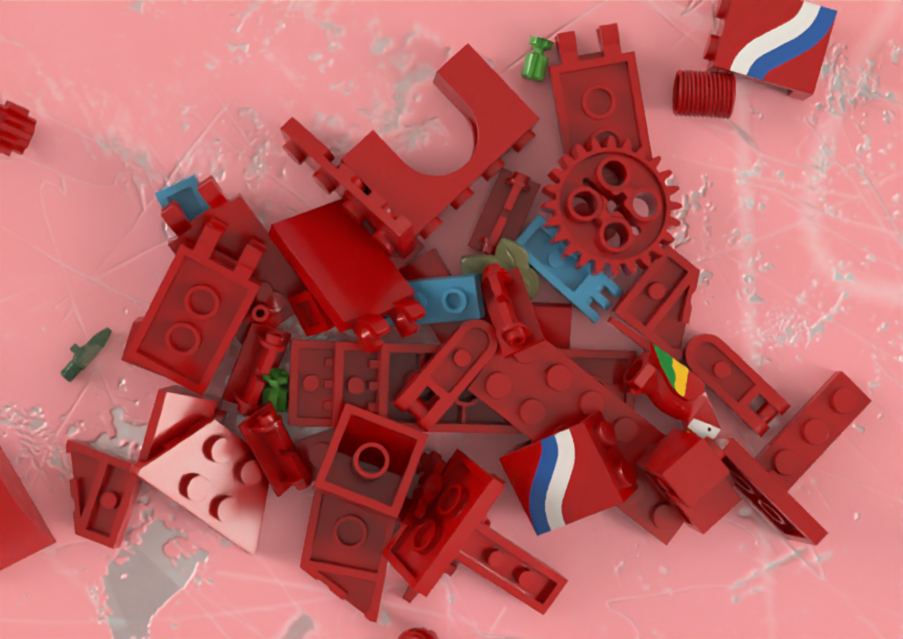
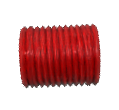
M679 69L676 72L673 86V114L681 117L684 115L685 117L697 116L699 118L701 116L702 118L714 117L716 119L718 117L719 119H729L732 116L735 105V75L728 72H702L701 70L689 71Z

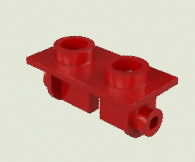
M502 168L467 246L487 255H495L496 247L502 238L514 241L520 234L541 184L530 180V177L518 171L512 172Z
M497 263L486 266L484 268L485 274L482 276L483 284H481V290L493 327L497 331L496 336L503 357L506 359L545 341L519 267L507 271Z
M251 321L221 399L239 404L237 411L247 416L252 415L255 410L262 407L263 387L269 385L268 382L263 380V374L269 375L271 368H279L292 333Z
M268 401L239 424L238 428L276 496L280 497L292 486H295L298 491L309 487L312 483L310 479L312 471L309 467L304 466L294 443L282 423V416L277 414L271 401Z

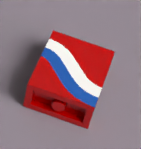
M719 0L715 11V18L721 19L716 35H709L703 53V59L709 60L706 72L723 70L789 89L788 97L804 101L814 95L837 10L802 0Z
M600 410L591 413L580 423L531 443L530 440L520 443L498 458L537 536L622 504L639 488L636 483L635 470L631 463L624 459L616 443L615 430L604 419Z

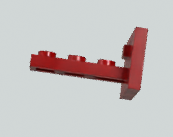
M836 371L755 458L734 438H714L713 441L725 454L721 461L736 480L737 484L734 487L788 540L817 546L828 532L788 491L872 400L843 371Z
M457 448L441 473L442 490L427 505L424 516L422 518L415 517L411 526L402 525L384 549L382 555L413 590L425 597L429 595L455 559L544 615L569 580L482 522V519L505 489V486L471 457Z

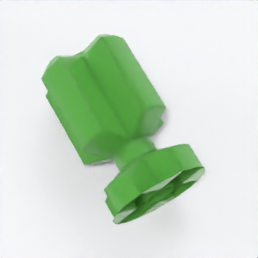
M530 36L529 45L534 48V52L526 54L521 73L524 79L535 82H542L544 80L549 61L544 52L551 50L554 42Z
M271 368L269 375L263 374V380L268 382L269 385L263 387L262 406L271 401L276 412H286L288 408V388L283 387L282 384L289 382V373L284 369Z

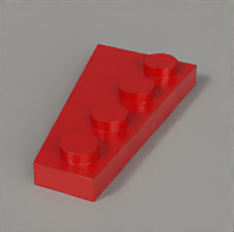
M291 117L280 128L285 140L282 148L288 156L298 165L305 161L315 171L312 175L314 181L329 195L335 191L345 201L342 205L345 212L359 225L365 221L375 231L372 235L373 239L385 252L391 254L395 250L405 259L416 248L413 224L402 214L396 219L388 207L387 201L375 190L367 196L363 192L365 186L357 174L345 163H340L337 167L331 163L335 159L334 155L294 117Z

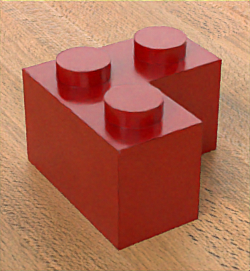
M674 428L635 462L688 527L701 534L706 533L742 500L733 489L737 484L736 480L721 461L725 457L724 452L708 436L703 439L693 431L687 433Z

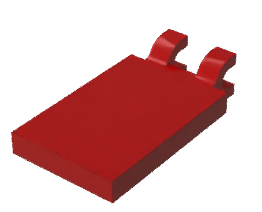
M617 23L601 25L596 29L601 51L578 55L575 30L558 33L554 38L560 65L549 66L548 70L563 155L565 154L573 159L571 149L577 144H580L587 151V142L594 137L602 148L604 140L609 136H613L617 148L627 138L631 139V151L633 152L646 145L645 159L648 161L652 160L635 51L621 52ZM602 168L604 181L611 186H617L618 178L616 173L609 168ZM584 179L583 184L586 187H590L589 181Z
M210 175L197 184L198 192L210 206L200 215L190 221L176 199L161 208V217L177 235L168 241V246L175 255L184 240L196 245L205 225L213 217L229 225L216 250L238 261L252 238L268 246L252 276L269 282L273 291L281 292L284 295L286 305L281 311L282 322L295 314L287 298L307 287L270 239L268 231L241 193L229 200L214 177ZM259 309V310H257L256 312H257V313H262L263 310H262V309ZM241 324L235 335L241 345L247 334L245 324Z
M343 199L271 224L268 236L339 332L341 333L351 328L367 354L383 347L384 342L380 336L389 333L391 326L381 315L388 314L402 338L417 333L419 326L415 321L425 316V309L418 301L413 299L415 291L364 225L356 223L342 207L345 203Z
M214 217L205 225L196 245L186 240L181 243L125 354L126 357L202 397L263 284L261 280L252 275L268 247L252 238L238 261L216 250L229 225Z

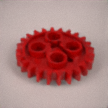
M609 136L604 140L602 148L595 137L587 142V151L580 144L575 145L571 149L573 159L564 154L557 161L562 170L553 168L547 175L556 185H546L541 191L544 195L552 198L551 201L545 202L540 206V211L552 214V218L546 221L542 227L545 229L555 228L557 232L549 243L554 245L563 242L566 247L560 257L564 259L571 254L576 255L575 269L577 270L582 268L587 262L591 263V276L594 277L600 274L603 267H606L609 279L618 276L620 266L626 276L636 273V264L642 270L650 267L652 264L649 256L659 259L665 255L660 244L669 245L675 240L666 230L675 229L681 224L679 220L670 216L671 213L682 208L681 203L670 201V196L680 190L679 186H667L665 180L673 172L665 170L659 173L656 167L660 163L661 157H654L650 161L645 159L646 145H643L636 152L631 151L632 144L630 138L624 140L619 148L616 147L613 136ZM602 168H609L616 173L618 178L617 186H611L604 181ZM584 179L589 181L590 187H586L583 184ZM573 198H582L586 201L590 210L589 216H580L575 212L572 206ZM634 198L641 199L647 204L649 210L647 217L636 213L633 207ZM612 200L616 207L613 210L614 213L609 214L605 208L608 206L609 201ZM632 227L638 229V235L633 234ZM605 228H611L618 233L620 237L618 248L611 247L605 241Z

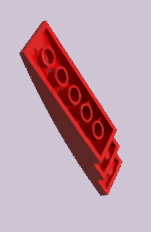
M290 339L287 425L297 427H332L336 429L346 403H349L418 431L425 432L416 424L417 419L407 410L401 412L392 403L401 390L411 382L442 344L384 342L381 349L367 354L359 341ZM557 348L634 410L635 395L628 393L629 386L623 382L622 376L636 358V351ZM426 387L418 397L429 406L438 396ZM466 389L428 431L522 434Z

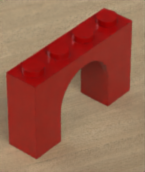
M469 43L436 72L432 82L462 113L471 127L473 151L470 160L462 168L441 176L417 172L404 163L374 130L365 136L340 161V163H345L357 174L365 186L363 192L367 196L375 190L387 201L388 207L396 219L402 214L413 224L414 238L420 235L426 240L443 224L439 216L450 205L457 211L475 194L470 187L480 177H483L488 182L505 166L501 158L511 148L519 153L536 137L532 129L540 118Z

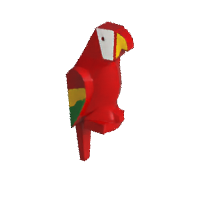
M610 316L607 320L608 323L644 349V352L634 359L622 376L623 382L629 386L628 393L636 396L645 393L661 412L674 419L681 420L684 432L691 433L693 431L703 439L708 436L713 440L721 431V427L708 400L703 379L656 345Z

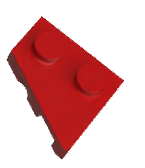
M662 245L661 247L665 255L659 259L652 257V265L641 271L611 311L649 342L679 362L683 354L681 345L686 323L689 324L692 312L691 298L697 288L700 270L671 246Z
M68 439L66 453H71L74 478L70 479L69 483L71 497L75 502V510L73 512L75 534L112 549L119 548L143 482L129 472L131 466L136 462L82 441Z

